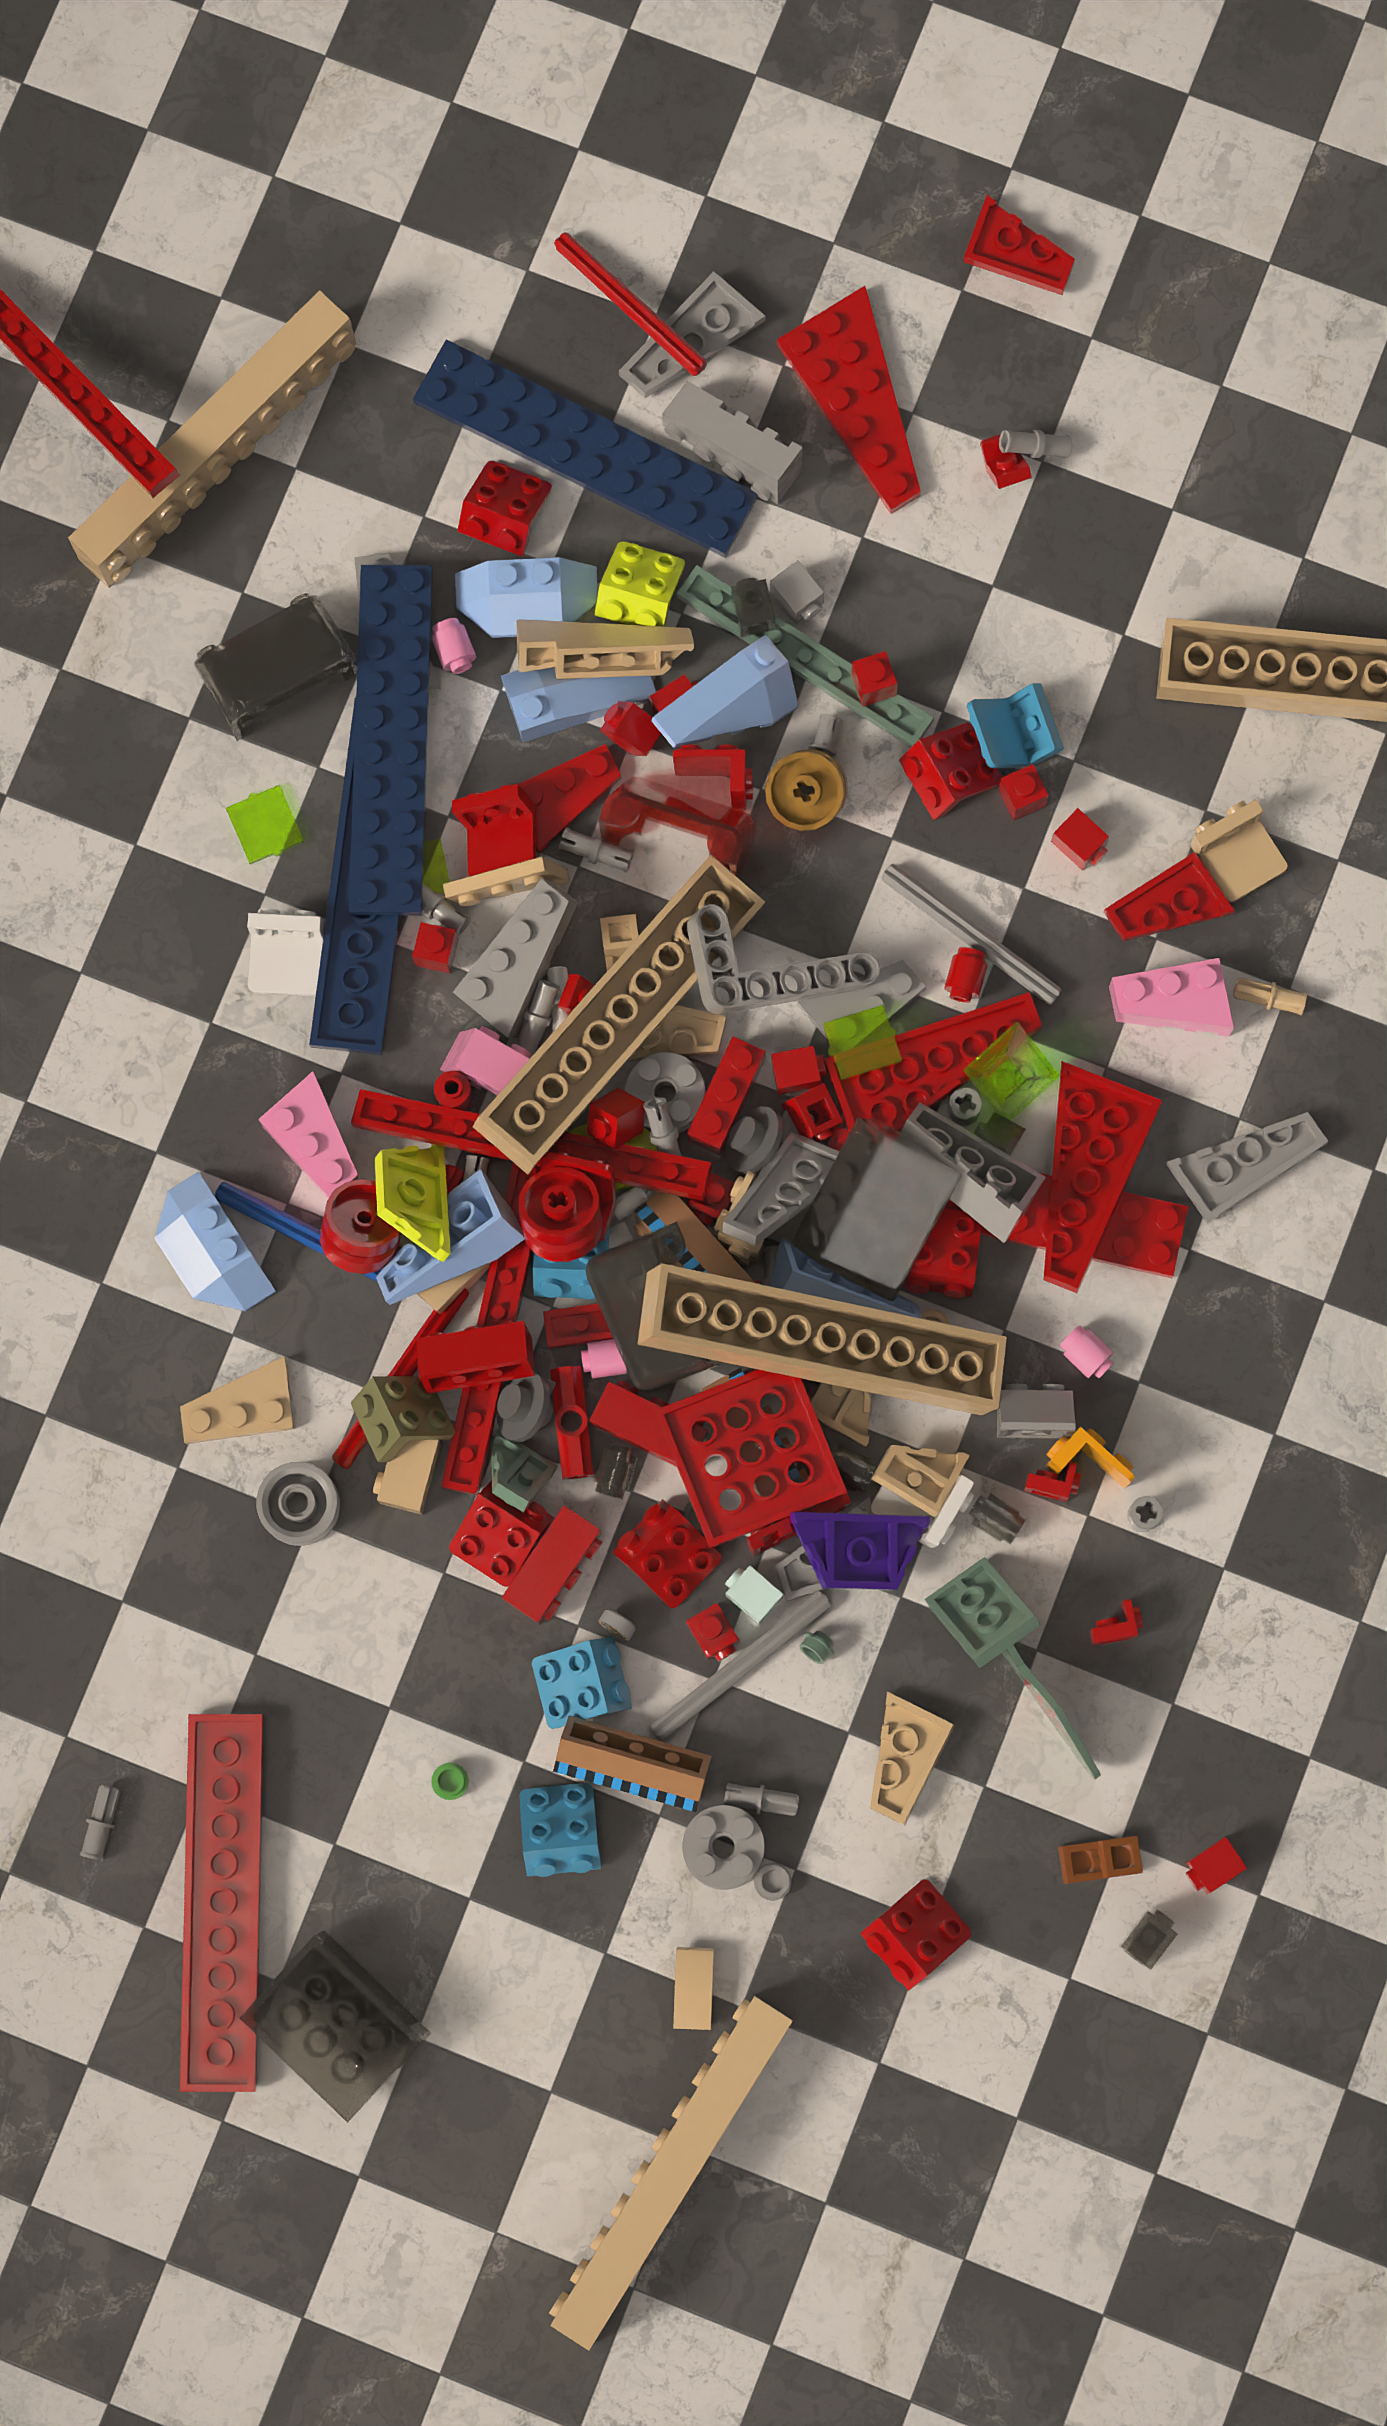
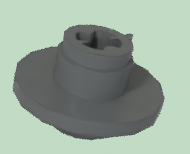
M757 1107L747 1112L732 1127L726 1143L725 1157L728 1166L735 1172L747 1175L748 1171L753 1173L759 1171L770 1162L783 1144L784 1125L781 1116L770 1107Z
M536 1371L535 1376L509 1380L497 1403V1424L505 1438L511 1441L523 1442L531 1438L550 1421L553 1413V1403L549 1396L553 1392L556 1382L545 1379Z

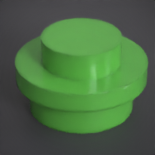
M445 1763L434 1771L431 1783L434 1792L439 1797L445 1800H455L466 1792L469 1778L465 1769L460 1765Z

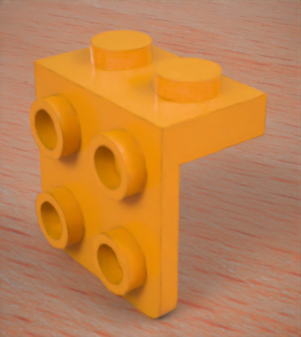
M1080 1427L1070 1439L1063 1435L1046 1454L1051 1460L1045 1467L1056 1474H1059L1072 1458L1082 1450L1123 1488H1126L1135 1479V1475L1131 1472L1134 1468L1133 1465L1121 1454L1117 1453L1113 1456L1103 1447L1106 1441L1091 1428L1085 1431Z

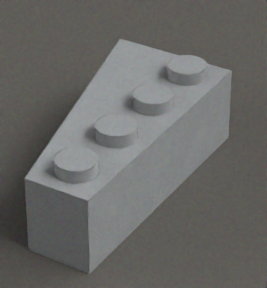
M686 381L662 413L665 432L678 442L684 440L692 445L694 452L705 461L710 462L712 459L723 466L722 471L735 481L742 479L751 486L750 489L757 493L758 497L762 500L767 501L771 499L778 504L802 472L803 447L793 441L789 447L784 445L778 439L779 434L774 430L766 427L761 432L756 429L755 424L748 415L741 411H733L730 414L726 411L727 406L723 401Z
M541 878L453 993L507 1038H518L524 1021V1012L526 1009H530L538 980H542L543 976L546 975L551 964V958L557 945L562 940L578 902L553 881Z
M919 1103L909 1116L891 1149L892 1153L1003 1243L1006 1242L1028 1210L1046 1178L922 1103Z

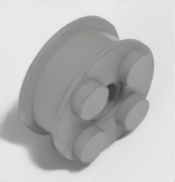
M672 1052L651 1054L640 1060L633 1067L628 1075L625 1091L644 1102L652 1100L657 1113L656 1091L662 1086L672 1087L676 1091V1095L672 1101L667 1102V1107L672 1124L678 1128L679 1133H682L690 1128L706 1094L702 1075L698 1068L682 1055ZM645 1111L644 1127L651 1133L652 1130Z
M290 1462L275 1468L264 1478L257 1493L256 1507L261 1523L276 1539L289 1545L305 1546L320 1541L334 1528L340 1513V1497L333 1481L321 1469L309 1463ZM298 1494L305 1495L308 1499L307 1508L301 1513H292L289 1509L291 1498Z
M719 1805L703 1810L691 1820L684 1833L682 1851L689 1871L699 1882L714 1889L729 1890L746 1884L756 1875L764 1859L765 1844L762 1831L752 1816L737 1807ZM721 1837L731 1839L735 1845L734 1852L727 1858H720L713 1852L714 1842Z

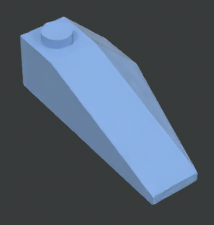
M764 635L656 714L651 721L673 748L710 740L713 736L724 733H741L744 729L760 726V728L772 726L798 707L789 662L768 636Z
M555 667L529 672H519V670L501 675L523 743L604 717L608 709L612 705L617 704L618 701L634 702L636 705L649 702V696L656 692L651 676L556 679Z
M481 1169L447 1195L451 1254L442 1262L414 1242L413 1244H404L376 1276L384 1299L389 1305L497 1260L524 1240L522 1229L514 1212Z

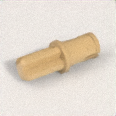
M1238 978L1234 987L1233 997L1266 1006L1265 1009L1268 1011L1270 1008H1275L1302 1015L1307 993L1277 987L1276 982H1272L1269 985L1245 978Z

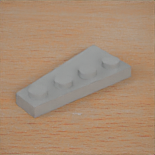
M713 271L669 317L666 323L706 360L765 322L766 316ZM650 337L619 370V376L646 398L687 372V370Z
M1306 1112L1269 1125L1253 1133L1235 1137L1219 1145L1201 1149L1185 1157L1167 1161L1166 1165L1208 1224L1327 1145L1329 1141L1311 1115Z
M791 1132L724 1220L722 1232L756 1246L854 1171L857 1159Z

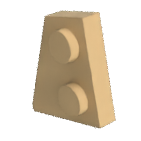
M820 1382L810 1399L818 1421L862 1447L868 1445V1417L871 1408L870 1392Z
M891 1445L875 1471L872 1480L935 1517L940 1512L969 1455L963 1452H958L954 1455L937 1453L935 1449L922 1448L920 1450H913L907 1446Z

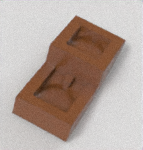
M1137 1836L1058 1847L1063 1884L1143 1873Z

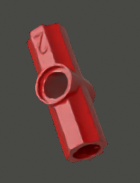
M565 1366L551 1369V1381L556 1382L552 1394L562 1479L573 1480L594 1476L582 1367ZM569 1414L579 1415L582 1418L581 1427L574 1432L564 1430L562 1427L564 1417Z

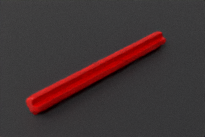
M564 232L555 240L556 250L690 374L698 376L705 370L707 366L705 358L574 237Z
M464 1288L441 1315L435 1310L432 1311L388 1376H413L418 1369L417 1338L428 1337V1335L435 1332H444L469 1296L467 1289ZM358 1419L332 1455V1460L345 1469L351 1466L368 1441Z

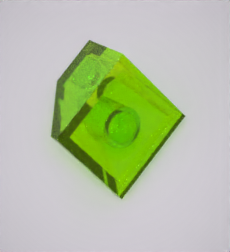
M1015 1022L963 1070L1006 1124L1014 1119L1060 1076L1018 1022Z

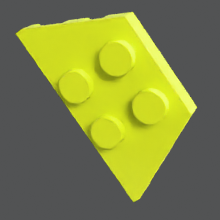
M433 1144L430 1148L419 1149L417 1145L406 1146L401 1150L396 1148L381 1150L375 1157L377 1215L437 1260L444 1262L451 1254L444 1146Z

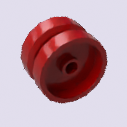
M552 1167L538 1172L525 1183L519 1196L521 1227L527 1246L537 1256L551 1262H569L582 1258L595 1248L602 1234V1214L600 1211L599 1193L595 1183L586 1174L570 1167Z
M359 1179L345 1182L334 1189L326 1202L321 1226L320 1244L324 1255L335 1266L347 1272L367 1274L381 1270L397 1254L402 1233L377 1215L376 1181Z

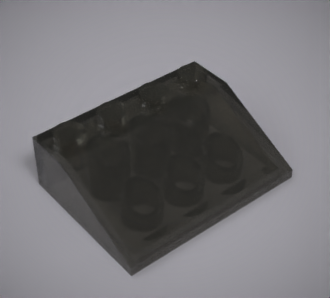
M857 1118L790 1244L824 1267L889 1301H894L962 1175L881 1120Z
M324 1930L314 1935L239 2018L347 2123L432 2034Z

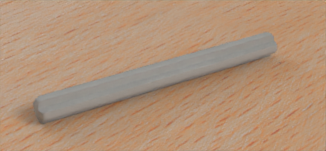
M891 864L882 875L884 883L970 947L984 952L986 959L1049 1005L1058 998L1061 992L1059 986L897 865Z
M817 1591L653 1722L650 1726L652 1732L661 1741L668 1738L831 1607L828 1597L822 1591Z

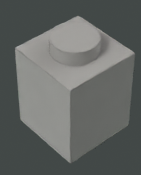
M799 560L770 580L771 594L795 624L803 618L806 621L812 619L822 610L823 607L821 605L824 603V592Z

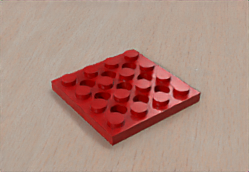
M757 1369L654 1410L709 1549L789 1517L792 1512H801L847 1494L801 1378ZM773 1394L781 1399L782 1408L778 1413L767 1414L761 1409V1400L766 1395ZM740 1408L747 1413L748 1421L743 1427L733 1428L727 1423L726 1416L731 1409ZM699 1422H707L713 1427V1436L706 1442H699L692 1436V1429ZM783 1428L792 1430L796 1436L795 1444L787 1449L780 1448L774 1441L776 1432ZM754 1442L760 1446L762 1454L757 1461L746 1462L742 1459L740 1449L745 1443ZM712 1456H721L727 1462V1470L720 1476H712L705 1467L707 1460ZM797 1462L804 1463L810 1470L809 1478L802 1483L792 1481L788 1475L790 1466ZM762 1476L770 1477L776 1485L775 1491L767 1497L758 1495L754 1490L755 1481ZM734 1490L740 1495L741 1504L737 1509L729 1511L720 1505L719 1498L723 1492Z

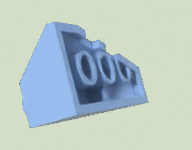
M782 1238L777 1251L770 1287L922 1319L917 1303L878 1283H874L869 1287L860 1277L855 1275V1271L845 1266L843 1271H839L823 1263L825 1255Z

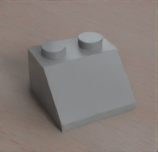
M1006 1384L1005 1390H1001L999 1408L997 1409V1438L1060 1439L1065 1435L1070 1439L1074 1434L1075 1411L1073 1391H1064V1385L1045 1384L1042 1385V1390H1028V1385Z

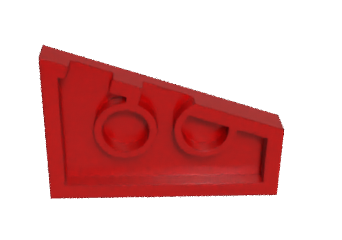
M986 195L963 262L1063 296L1075 258L1042 234H1036L1025 226L1019 217L1013 213L1009 214L997 205L996 200Z
M606 744L518 784L535 804L536 848L539 855L549 846L553 839L561 832H564L566 827L569 828L581 813L596 803L621 779V774Z
M1195 852L1104 909V914L1123 942L1232 915L1235 912Z
M848 1494L801 1512L838 1513L850 1507L852 1502ZM790 1516L773 1525H768L751 1532V1535L747 1537V1545L753 1557L797 1535Z

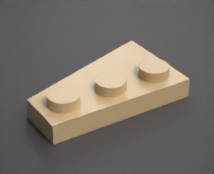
M283 1356L180 1406L184 1443L192 1444L295 1430L286 1357Z

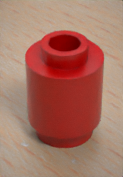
M959 947L957 954L952 956L944 987L950 993L949 997L962 1003H970L971 999L979 998L988 965L985 962L986 954L973 948Z
M447 1071L442 1073L435 1081L434 1093L440 1106L465 1110L470 1105L472 1089L465 1075L458 1071ZM450 1087H459L455 1094H448L446 1092Z

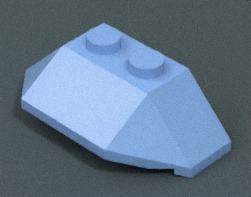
M560 557L486 561L455 573L457 610L492 638L517 637L516 621L520 619L578 622L597 603V567Z
M199 1171L168 1190L155 1234V1240L193 1299L246 1312L276 1293Z

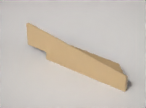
M522 619L516 621L519 672L555 667L556 679L663 675L672 668V661L683 651H692L694 649V641L691 629Z

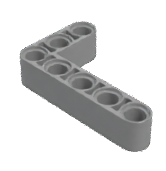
M714 904L703 906L689 918L687 923L704 1007L714 1014H724L858 991L873 983L880 973L878 960L873 955L862 952L739 973L728 917L721 907ZM702 916H706L713 921V932H709L702 927ZM709 951L715 952L720 956L721 967H715L710 963L708 959ZM854 964H858L864 969V980L859 979L854 974ZM820 970H825L830 974L831 985H826L820 980ZM786 975L796 980V991H792L786 986ZM751 981L758 982L762 986V997L755 996L750 989ZM717 987L724 988L729 995L728 1003H723L717 998Z

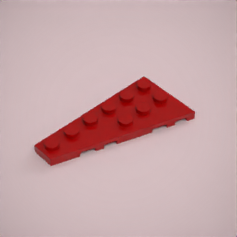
M863 286L778 338L777 346L887 510L892 514L920 497L921 490L866 286Z
M1030 992L824 1058L825 1067L859 1161L899 1133L919 1103L932 1109L1041 1030L1042 1023Z
M1061 1061L1043 1280L1078 1294L1160 1111L1162 1100Z

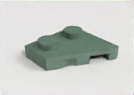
M499 1429L491 1441L492 1493L503 1499L507 1504L524 1512L553 1477L558 1466L520 1442L508 1440L501 1434Z

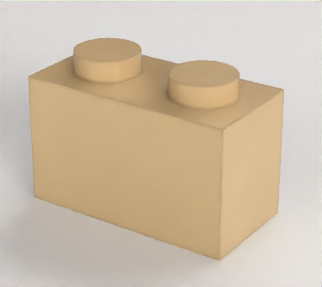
M408 1440L393 1459L387 1462L385 1472H378L373 1488V1493L378 1494L377 1501L382 1505L422 1515L441 1447L440 1441Z

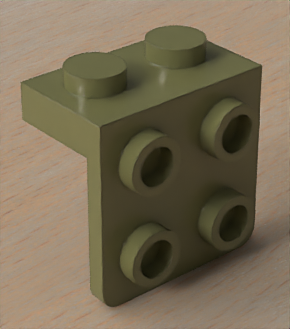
M373 1376L350 1402L378 1462H390L408 1440H449L455 1434V1429L438 1393L427 1394L419 1376Z

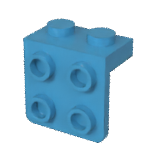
M1032 683L1008 698L974 699L967 703L970 722L978 737L982 756L990 768L1027 767L1031 764L1035 766L1064 749L1041 683Z
M610 1226L605 1241L599 1240L595 1248L582 1258L569 1262H551L534 1253V1296L606 1299Z
M614 1637L588 1640L533 1659L532 1667L549 1728L557 1729L564 1727L569 1715L587 1720L600 1715L632 1709L630 1690L624 1679L620 1664L621 1655L615 1644Z
M590 1783L531 1788L520 1792L522 1846L527 1877H548L557 1873H585L590 1870L601 1869L594 1790Z

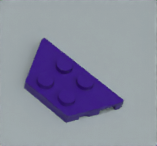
M790 1513L791 1522L820 1585L825 1589L898 1590L905 1575V1567L912 1560L917 1550L915 1546L923 1530L930 1523L929 1516Z

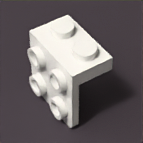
M259 909L258 913H248L247 928L251 934L248 988L252 993L316 996L325 928L321 917L315 916L316 913L305 910L294 911V915H280V911L275 909Z
M963 1475L958 1476L940 1512L935 1517L884 1486H881L871 1503V1511L875 1515L929 1516L930 1523L923 1530L918 1542L928 1548L937 1547L940 1542L945 1545L956 1528L952 1521L957 1512L964 1513L974 1497L970 1490L975 1482Z

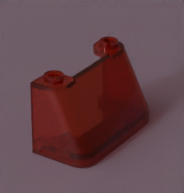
M631 777L622 782L606 799L598 819L600 834L604 838V842L619 846L621 840L627 835L636 834L641 836L647 820L707 839L709 856L711 855L738 879H740L755 835L754 821L746 812L641 777Z

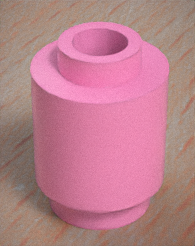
M449 618L435 624L432 627L433 636L431 639L443 670L452 671L453 674L469 670L472 667V662L476 659V654L465 626L460 624L457 618Z
M1078 1325L1059 1345L1065 1351L1063 1355L1088 1379L1092 1375L1100 1378L1114 1364L1109 1359L1114 1352L1090 1329L1085 1330L1081 1325Z
M622 1338L588 1342V1350L581 1351L584 1373L591 1372L592 1379L627 1374L626 1370L635 1369L631 1340L622 1341Z

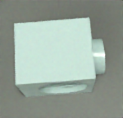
M749 1566L745 1571L739 1567L725 1583L729 1587L726 1597L758 1625L783 1598V1594L752 1566Z

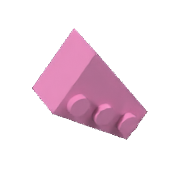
M1219 958L1112 977L1109 990L1116 1022L1153 1027L1181 1028L1184 1031L1211 1032L1222 1036H1230L1234 1028Z
M481 1026L479 1030L473 1028L458 1034L440 1070L443 1072L458 1071L471 1081V1086L479 1090L483 1087L498 1095L527 1063L531 1053L516 1044L508 1047L498 1041L500 1038L499 1034Z
M313 1071L258 1119L263 1128L327 1198L330 1197L334 1189L345 1182L360 1179Z

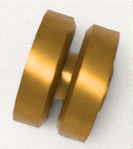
M815 749L798 750L780 759L769 772L765 785L766 803L773 816L783 825L799 831L815 830L832 821L843 809L848 795L847 777L840 763L828 753ZM803 783L807 786L813 785L814 792L810 796L803 794L801 790Z

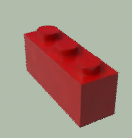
M732 1036L687 1132L688 1142L721 1156L731 1129L737 1122L766 1060L765 1050Z
M507 1320L499 1325L487 1327L471 1326L463 1331L452 1333L435 1332L428 1335V1337L417 1338L419 1378L427 1394L535 1376L532 1336L524 1320Z
M619 1380L617 1385L608 1382L589 1420L590 1425L677 1467L654 1411L670 1404L654 1396L648 1401L637 1395L639 1390L624 1381ZM704 1422L695 1424L692 1429V1436L699 1442H704L708 1435V1429L702 1427Z
M563 1506L501 1598L539 1625L544 1618L550 1621L562 1604L557 1599L564 1588L571 1590L582 1575L578 1568L585 1557L592 1560L603 1543V1541L598 1539L602 1534L601 1530L566 1506Z

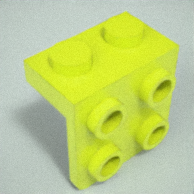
M619 542L600 582L595 616L625 625L666 627L670 602L683 573L685 561L671 554L655 551L634 543Z

